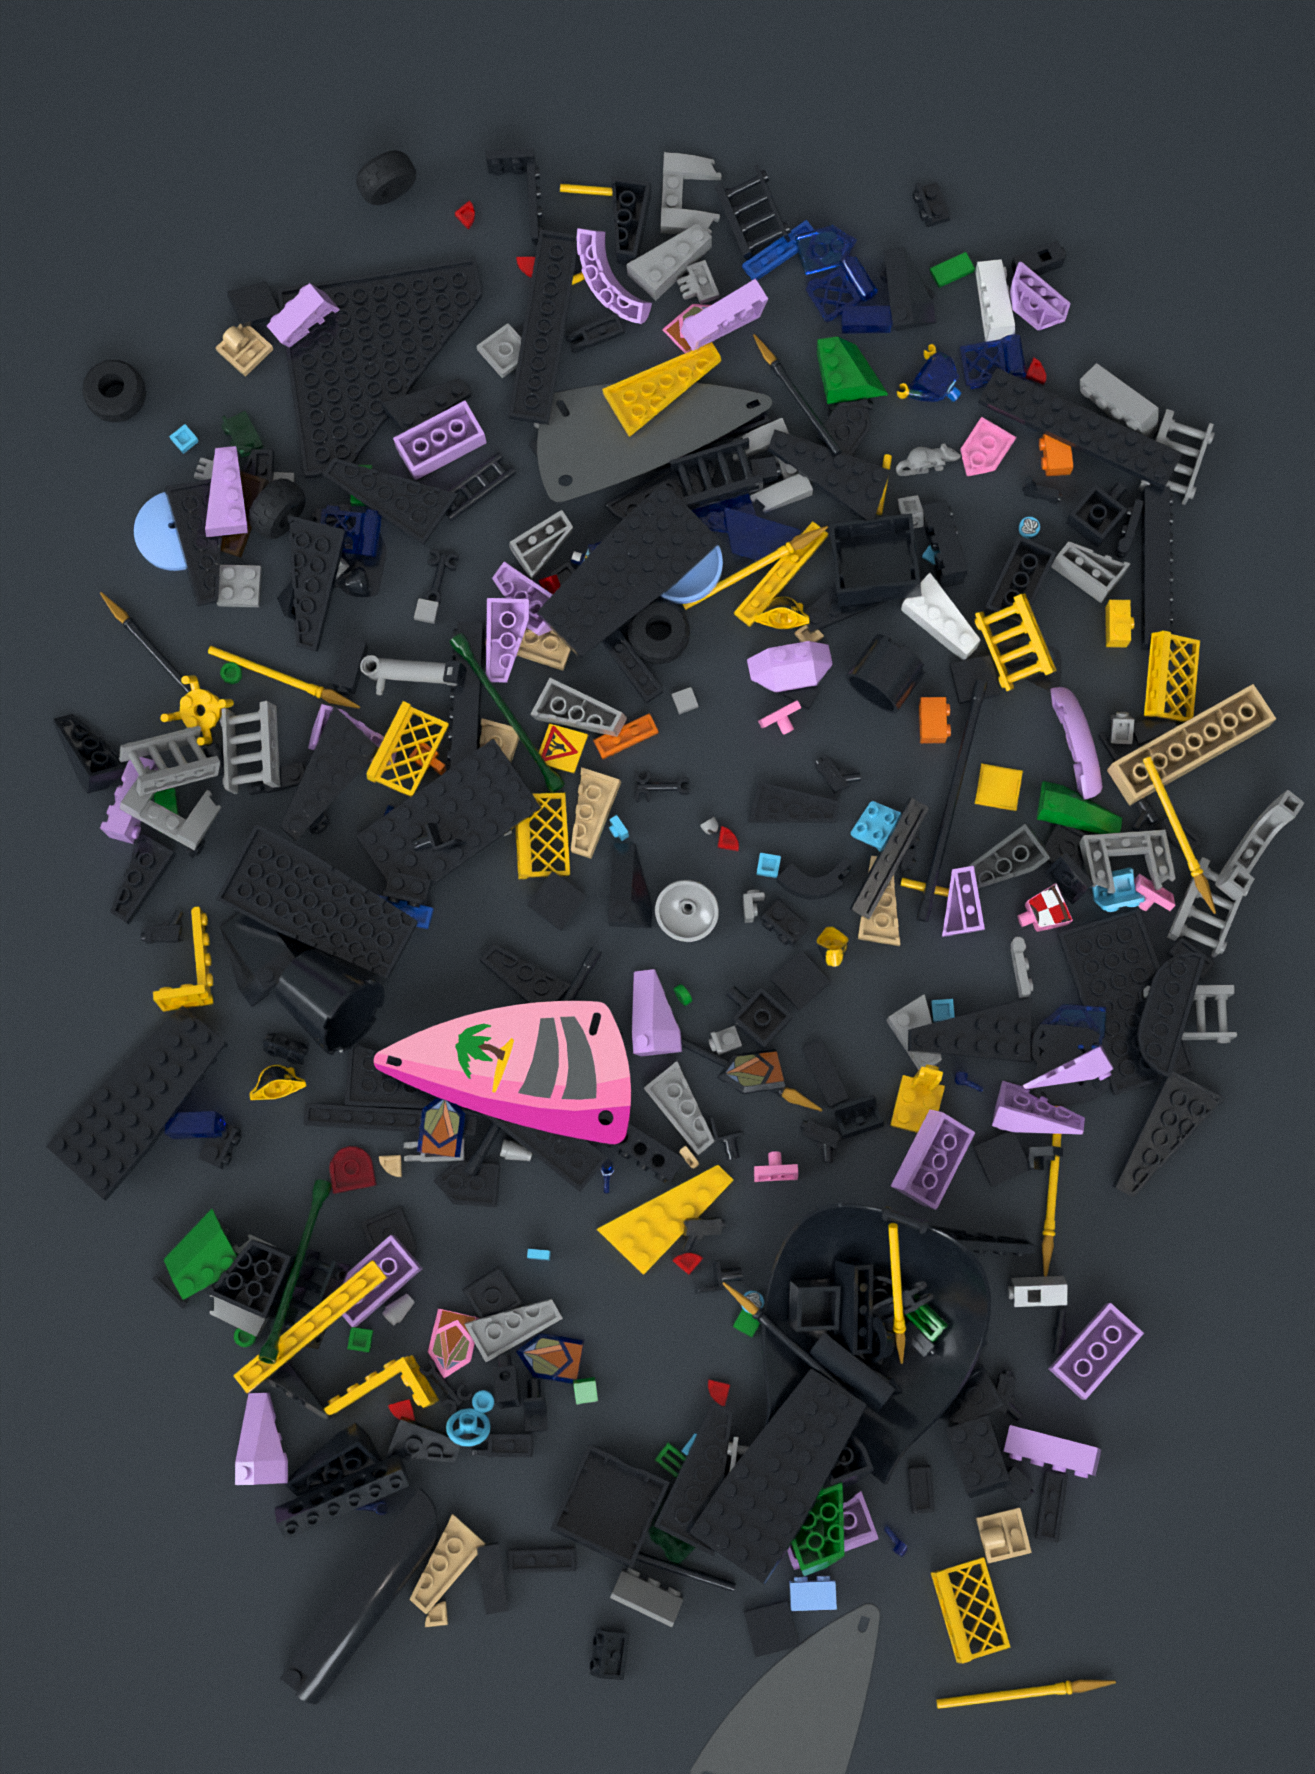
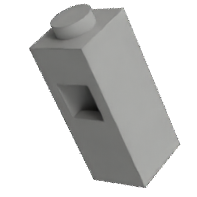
M1064 1276L1011 1278V1286L1007 1288L1008 1299H1012L1014 1307L1067 1305V1282Z

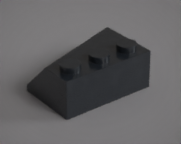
M251 1240L236 1257L228 1270L219 1277L220 1279L208 1290L207 1294L264 1319L273 1318L286 1288L296 1255L278 1247Z

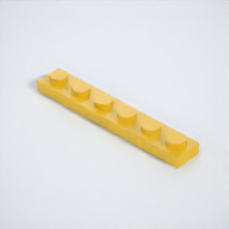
M812 521L802 534L821 527ZM826 531L822 532L805 548L795 550L794 553H789V555L780 558L736 609L734 615L751 627L755 622V614L766 608L768 603L776 598L826 540L828 533Z

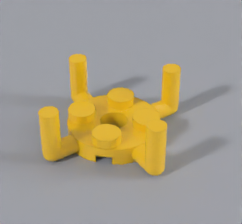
M183 676L182 683L190 684L192 691L181 698L180 711L162 714L160 719L162 722L182 719L187 728L200 726L203 737L197 739V744L200 746L210 745L213 741L210 729L216 726L222 715V709L232 707L234 702L232 699L219 700L216 695L208 690L200 689L196 676ZM199 704L205 707L203 716L197 713V706Z

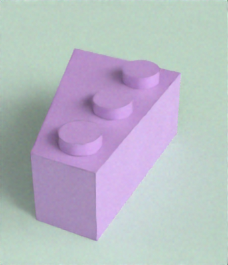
M309 283L300 289L299 294L294 299L289 300L285 304V308L280 313L271 318V322L267 327L282 344L290 348L310 333L308 329L317 322L322 324L325 321L323 317L331 311L336 313L340 309L324 291Z
M974 866L952 869L942 937L984 930Z

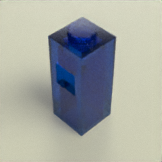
M842 306V334L890 333L891 325H893L890 306Z
M216 1111L178 1112L165 1125V1135L172 1139L222 1137V1131L225 1129V1120Z

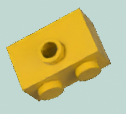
M1109 600L1105 607L1106 647H1127L1131 641V629L1134 628V617H1131L1130 600Z

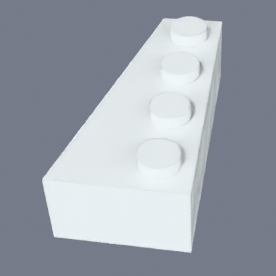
M1002 259L977 262L975 273L986 345L1010 343L1012 335H1015V322L1009 298V286L1006 283V267H1003Z
M929 573L921 582L922 596L906 598L902 604L901 611L962 661L967 660L978 647L980 638L931 573Z

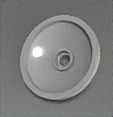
M679 880L669 884L661 891L656 901L655 915L660 928L668 936L679 941L692 942L704 938L714 929L719 916V906L715 895L704 884L694 880ZM685 904H691L692 908L687 909Z

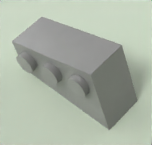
M563 510L510 541L509 548L530 580L535 578L572 533L573 526Z
M1068 542L1057 555L1051 567L1102 603L1123 577L1130 563L1115 561L1111 556L1105 555L1104 557L1093 553L1091 549Z
M924 994L890 1015L886 1020L918 1070L921 1066H936L942 1060L941 1054L908 1051V1030L932 1024Z

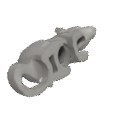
M941 444L940 448L935 449L917 447L910 452L906 460L901 461L896 466V472L899 476L928 473V468L932 467L936 471H941L945 461L958 460L961 455L947 447L946 444ZM904 467H909L911 470H906V471H905V470H902V469H903Z

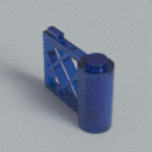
M852 256L845 258L840 268L820 280L815 278L807 283L808 287L806 288V292L826 323L858 303L868 301L878 292V289L858 258ZM839 275L842 279L841 288L830 286L831 280ZM817 288L826 289L824 298L815 297L812 291ZM829 290L840 292L838 301L827 299ZM843 292L851 294L854 298L849 303L840 302ZM825 303L836 305L835 311L827 316L824 311Z
M1012 334L1000 340L960 346L966 386H970L971 389L983 387V383L990 381L992 374L988 370L993 364L1020 379L1027 375L1020 335ZM997 346L998 353L994 358L985 353L988 348ZM974 350L979 355L972 362L966 358L965 352ZM982 356L990 361L985 370L976 364ZM973 367L982 372L979 378L969 379V373Z
M327 505L326 509H322L320 523L328 525L326 523L327 514L335 515L338 522L332 527L337 528L339 525H342L347 530L346 538L350 535L354 541L353 549H346L344 547L342 553L377 557L382 516L378 515V511L366 509V513L339 511V506ZM349 517H356V525L349 530L344 521Z

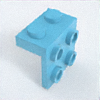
M872 801L852 829L851 836L876 847L880 852L901 813Z
M1130 867L1111 872L1112 875L1128 871L1133 873V869ZM1098 885L1091 887L1093 900L1107 912L1117 911L1119 907L1123 906L1136 907L1145 901V897L1137 891L1134 894L1115 898L1104 887Z

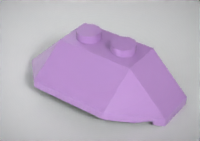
M1018 263L1010 290L1013 311L1036 330H1042L1064 322L1071 303L1024 263Z
M806 641L767 648L747 659L751 680L777 693L817 685L831 668L832 659L829 645Z

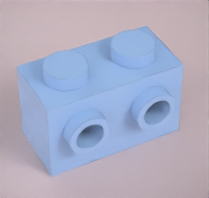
M801 1576L794 1577V1581H789L791 1611L837 1609L835 1580H830V1576H817V1580L808 1581V1577Z

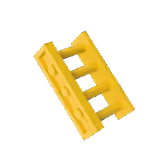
M1026 594L1013 597L1015 602L1012 606L986 617L984 612L975 614L977 617L975 624L978 630L983 632L1000 677H998L1002 688H1006V691L1014 689L1012 682L1041 671L1048 675L1057 671ZM1014 613L1021 615L1023 620L1021 625L993 636L989 624ZM1023 632L1029 634L1031 639L1029 644L1006 654H1000L997 643ZM1036 652L1039 659L1036 664L1010 675L1008 674L1004 663L1027 653Z

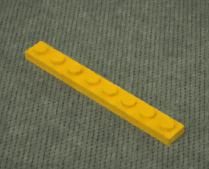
M372 1260L280 1336L278 1342L279 1354L275 1364L264 1363L258 1359L259 1355H257L233 1376L246 1393L251 1392L388 1277L377 1263Z

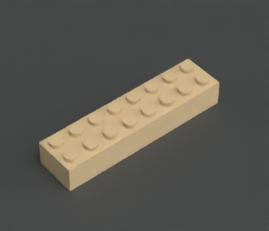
M1254 684L1115 761L1107 771L1130 806L1156 791L1143 759L1151 756L1160 779L1165 786L1266 729L1276 720V717Z

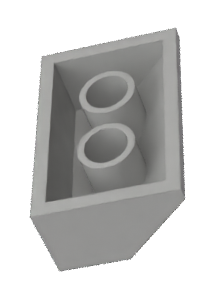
M629 1567L627 1571L622 1569L610 1598L673 1627L684 1600L680 1596L681 1592L671 1587L666 1590L660 1587L661 1583L649 1577L648 1580L639 1577L640 1572Z

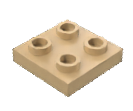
M240 324L237 328L235 326L230 327L224 333L223 341L216 347V350L246 377L273 350V346L251 326L243 328Z
M1019 1507L976 1518L987 1563L1032 1553Z

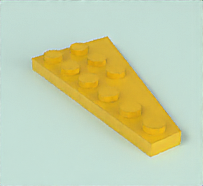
M711 342L694 351L687 352L603 388V395L630 437L719 364L721 356Z
M716 1165L599 1227L597 1230L644 1275L684 1233L685 1225L683 1221L686 1218H698L733 1182V1179L719 1165Z

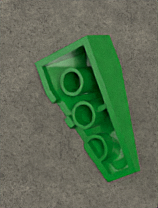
M1047 781L1042 782L1037 820L1098 834L1120 833L1122 817L1089 799L1084 800L1080 794L1064 785Z

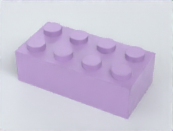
M466 401L393 438L396 449L415 481L486 444L485 434Z
M930 1109L891 1187L922 1206L937 1210L975 1132L945 1113Z
M390 1235L347 1273L344 1283L374 1260L388 1277L342 1315L351 1327H357L423 1269L395 1235Z
M1106 1303L1049 1367V1370L1081 1400H1086L1144 1333L1113 1304Z

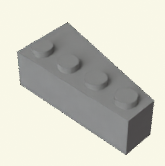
M696 224L628 263L627 275L656 301L687 272L686 266L695 264L712 248V236L699 224Z
M1096 363L1080 379L1081 393L1094 402L1113 421L1149 438L1158 431V407Z
M549 678L531 712L533 718L538 721L618 737L627 720V717L622 712L552 678Z

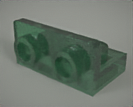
M246 411L228 419L225 415L222 416L224 424H221V427L226 436L231 435L233 440L230 441L232 447L236 446L237 452L239 451L242 458L249 455L253 449L264 448Z
M654 1526L648 1530L651 1540L665 1551L666 1557L670 1561L675 1562V1564L682 1562L696 1548Z

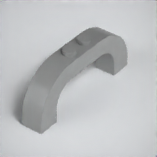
M1289 790L1276 798L1247 831L1216 880V887L1233 900L1245 895L1255 880L1249 874L1278 831L1296 817L1304 802Z

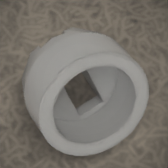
M715 817L700 825L702 830L709 835L717 832L719 826Z

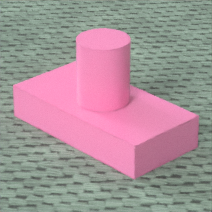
M798 700L758 720L761 728L777 722L784 735L794 730L787 715L800 709L801 706Z
M1138 874L1134 879L1136 891L1145 897V901L1139 905L1142 910L1147 911L1154 902L1169 911L1173 909L1175 901L1171 892L1164 888L1155 890L1152 881L1141 874Z
M774 1151L768 1153L769 1166H754V1182L798 1180V1164L782 1165L781 1152Z

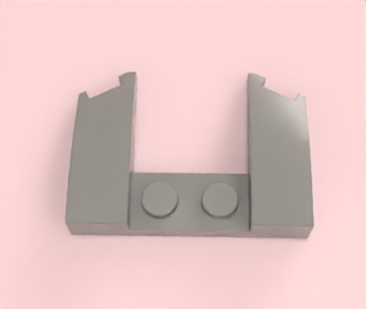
M664 152L661 233L680 234L690 227L699 224L711 235L712 231L709 229L712 221L719 222L720 214L682 209L683 179L721 180V173H716L713 168L715 164L713 159Z
M783 418L741 436L743 439L748 437L750 441L749 449L745 450L747 457L768 450L775 429L789 434ZM733 454L734 462L739 461L738 454ZM775 455L773 456L776 463H780L783 481L749 496L752 503L758 499L765 505L764 513L812 496L813 492L809 479L806 476H801L798 470L789 464H785Z
M146 766L145 768L147 773L159 771L149 769L150 766ZM137 779L120 804V810L193 850L196 849L221 809L220 805L216 806L210 799L212 796L211 792L206 790L186 820L151 801L156 792L139 796L136 791Z
M1166 830L1085 835L1079 842L1086 872L1094 883L1092 887L1098 885L1108 889V893H1115L1109 857L1144 854L1155 890L1161 889L1163 887L1161 883L1168 879L1174 881L1176 879Z
M249 1234V1240L240 1247L235 1245L233 1248L240 1254L251 1240L271 1246L274 1245ZM214 1297V1311H210L211 1315L256 1337H260L268 1319H264Z

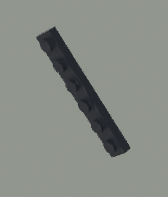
M909 797L856 895L850 910L870 920L929 807Z

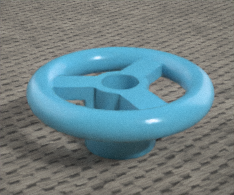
M472 1408L457 1411L451 1415L446 1425L449 1438L461 1446L480 1444L488 1437L491 1428L488 1417L484 1413ZM477 1417L482 1420L484 1429L477 1427ZM459 1418L460 1428L453 1431V1424ZM465 1433L479 1435L477 1438L470 1440L459 1438Z

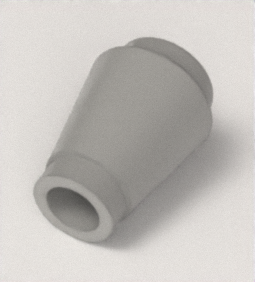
M504 1139L500 1156L507 1160L530 1161L532 1153L517 1141Z
M406 1293L386 1306L382 1314L394 1326L402 1321L415 1302Z

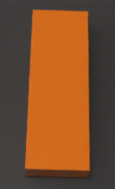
M649 713L623 725L618 737L604 734L594 739L593 742L603 760L658 734L659 731Z

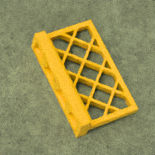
M1168 631L1151 633L1144 716H1156L1186 722L1193 718L1200 640L1173 635ZM1170 640H1173L1177 646L1173 652L1170 649ZM1187 644H1192V654L1188 655L1184 648ZM1179 651L1185 659L1181 664H1179L1175 657ZM1169 660H1171V662L1175 666V669L1171 673L1168 670ZM1186 664L1190 667V674L1188 676L1182 669ZM1177 672L1183 679L1179 684L1173 678ZM1168 680L1174 688L1169 693L1166 690ZM1184 684L1189 689L1186 697L1180 689ZM1175 693H1177L1181 700L1177 705H1175L1171 698ZM1166 701L1171 707L1168 713H1164ZM1183 704L1187 709L1186 717L1182 716L1179 711Z
M403 701L366 773L367 779L374 783L379 782L410 797L413 796L449 723L411 707V704ZM412 715L421 717L423 724L412 727L410 723ZM437 724L442 727L440 733L430 735L428 726ZM425 728L428 737L417 741L414 731ZM411 732L414 742L403 745L401 742L402 735ZM430 741L432 745L431 751L422 754L419 744ZM416 746L419 755L408 759L404 749ZM402 750L405 760L393 763V753ZM421 759L423 763L422 769L413 772L410 762ZM407 764L410 773L399 777L395 767ZM393 768L396 778L391 780L381 778L384 771ZM412 777L414 785L411 791L402 787L400 781Z
M565 793L533 794L536 800L542 804V808L515 827L518 879L548 877L552 871L559 876H570ZM551 799H561V807L556 812L547 804ZM544 807L553 814L547 822L537 815ZM534 817L543 824L537 833L529 825V822ZM554 817L562 822V828L558 832L548 825ZM545 827L554 834L548 843L539 836V833ZM556 837L563 842V848L559 853L550 846V843ZM535 838L545 845L538 853L531 848V842ZM546 848L556 855L549 863L540 856ZM536 858L546 866L542 871L532 872V863ZM559 858L565 865V871H556L551 864Z
M984 1557L931 1572L956 1662L963 1664L972 1659L1010 1648ZM980 1564L982 1570L979 1580L968 1575L972 1566ZM957 1571L963 1575L958 1587L950 1582L948 1573ZM966 1578L977 1583L972 1594L961 1589ZM980 1585L986 1588L989 1594L985 1603L975 1597ZM959 1592L969 1597L965 1609L957 1605L956 1598ZM973 1600L983 1605L978 1617L968 1612ZM987 1608L995 1614L992 1625L982 1620ZM966 1614L976 1620L971 1632L965 1629L962 1623ZM979 1623L990 1628L985 1640L975 1635ZM993 1631L1001 1635L1003 1644L994 1646L988 1642ZM974 1637L983 1642L979 1652L971 1654L969 1644Z

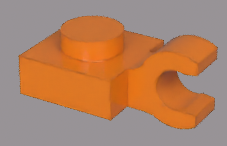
M426 743L419 744L422 754L432 749ZM417 747L410 754L409 758L419 755ZM436 751L428 768L431 767L439 775H442L447 769L445 764L436 759L439 756ZM421 759L413 761L421 768L423 767Z

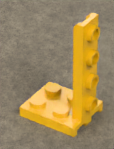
M194 907L191 910L198 985L183 984L180 986L181 988L163 987L159 991H154L153 999L163 1012L178 1010L181 1006L192 1008L214 1004L210 986H213L212 973H209V966L212 965L210 953H207L210 939L209 934L205 933L208 918L207 914L203 913L200 907Z
M933 1065L921 1066L914 1078L902 1076L890 1126L918 1133L929 1110L939 1111L945 1086L939 1085L943 1072L938 1071V1067Z
M411 1355L405 1358L402 1357L398 1361L394 1359L383 1366L385 1370L379 1374L376 1371L365 1377L366 1382L359 1386L356 1383L347 1389L348 1394L343 1397L337 1395L329 1400V1406L324 1408L328 1415L337 1413L400 1372H402L401 1378L407 1387L410 1386L414 1392L412 1397L418 1406L421 1405L423 1408L431 1406L438 1402L439 1398L425 1375L420 1372V1366L414 1356Z

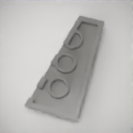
M676 1061L646 1085L644 1090L694 1152L699 1155L715 1141Z
M552 1298L469 1321L464 1323L483 1359L485 1362H488L563 1318Z

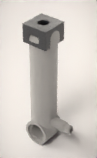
M369 655L360 664L361 671L371 680L377 681L376 694L379 696L383 694L386 679L447 684L449 687L463 688L466 667L459 661L438 663L383 659ZM374 665H377L376 669L371 672V668Z

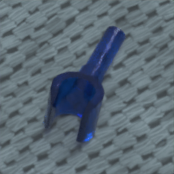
M956 1072V1084L968 1086L980 1092L983 1091V1087L967 1080L968 1073Z
M612 1162L609 1169H604V1164L600 1167L601 1173L604 1175V1193H609L610 1175L614 1172Z
M379 1501L376 1504L365 1505L356 1510L375 1511L378 1515H384L386 1512H378L377 1506L379 1504H387Z
M887 1526L884 1531L896 1543L893 1551L903 1557L907 1552V1546Z

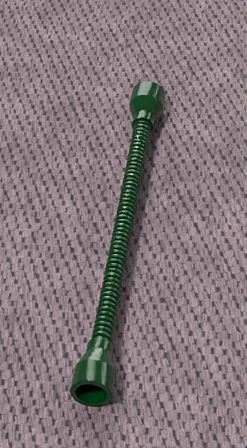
M464 633L453 637L449 641L456 652L470 663L469 665L479 676L478 678H480L484 687L488 689L487 691L490 696H492L505 718L510 722L509 724L516 731L515 733L519 735L518 737L525 744L524 746H526L530 755L534 757L533 759L540 766L545 784L550 792L554 793L562 788L565 782L559 774L554 772L543 761L544 759L537 752L538 750H536L532 741L528 739L529 737L526 732L521 728L517 719L513 717L514 715L511 710L506 706L505 701L500 697L486 673L482 671L483 669L480 664L475 660L469 641Z
M318 1179L314 1183L312 1207L287 1281L282 1302L271 1334L261 1347L258 1357L264 1363H276L279 1354V1335L303 1264L306 1249L311 1239L320 1208H322L323 1202L330 1194L332 1184L328 1181Z

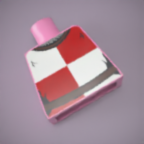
M1057 884L1050 886L1025 903L1027 912L1017 915L1022 927L1033 923L1037 932L1067 926L1073 921Z

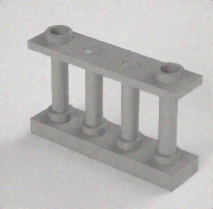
M1166 409L1155 441L1196 458L1193 468L1178 463L1174 470L1190 476L1187 486L1168 481L1166 485L1170 486V490L1184 494L1181 504L1185 505L1189 498L1193 499L1197 487L1193 485L1206 446L1211 444L1215 433L1211 431L1214 424L1210 423L1204 432L1175 422L1172 419L1174 411ZM1174 430L1202 439L1200 449L1170 441L1166 437L1167 432ZM1141 480L1139 490L1143 491L1145 486H1153V484Z
M268 701L260 702L258 712L236 716L235 713L223 708L220 723L223 731V785L225 790L238 794V784L262 780L264 784L272 788L280 787L276 706ZM260 720L261 729L259 732L236 736L235 724ZM261 740L262 750L260 752L237 756L236 744ZM262 760L263 770L261 772L237 775V764Z
M200 726L189 727L184 730L121 745L120 762L131 760L139 774L136 786L139 796L218 776L220 766L218 757L207 758L200 745L197 744V739L201 733ZM190 745L198 761L187 763L179 747ZM170 750L179 766L167 768L159 752ZM151 755L159 771L147 773L139 757Z
M1202 857L1198 862L1201 866L1200 868L1203 869V875L1206 879L1208 878L1216 882L1219 874L1211 871V868L1208 867L1211 860ZM1192 877L1167 938L1175 941L1179 936H1187L1214 948L1211 957L1215 958L1219 953L1223 954L1227 946V942L1224 940L1242 897L1232 902L1211 893L1214 904L1229 909L1225 921L1196 909L1192 905L1195 898H1203L1195 886L1194 877ZM1193 916L1221 928L1218 939L1215 940L1187 928V925L1184 924L1187 917Z
M1197 985L1193 999L1196 1001L1197 1033H1183L1182 1040H1217V1043H1230L1232 1039L1237 1037V1032H1228L1226 1000L1234 994V985ZM1150 986L1143 989L1144 998H1147ZM1206 997H1215L1217 1001L1219 1032H1206L1204 1000H1207Z

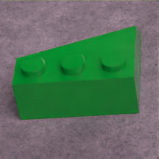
M840 337L817 339V357L827 404L888 395L857 345Z
M211 1209L164 1258V1262L173 1283L184 1300L217 1282L220 1279L219 1277L233 1264L238 1255L214 1210Z
M843 1483L820 1491L806 1522L792 1542L804 1576L823 1570L845 1556Z

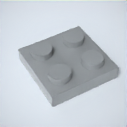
M507 323L478 344L477 350L503 378L517 368L522 338Z
M220 565L217 605L223 607H259L262 567L255 565Z

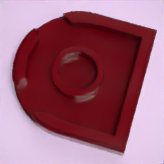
M354 1146L344 1147L334 1155L329 1166L333 1194L377 1186L372 1159L363 1149Z

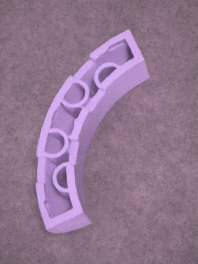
M578 228L577 252L580 255L582 273L591 291L605 307L611 309L619 317L639 324L644 323L649 316L652 303L643 301L630 294L615 278L606 256L605 232Z
M1063 687L1051 688L1052 707L1060 723H1063L1069 750L1072 753L1074 762H1077L1074 764L1077 790L1084 800L1092 798L1099 794L1103 787L1097 753L1086 717L1074 693Z

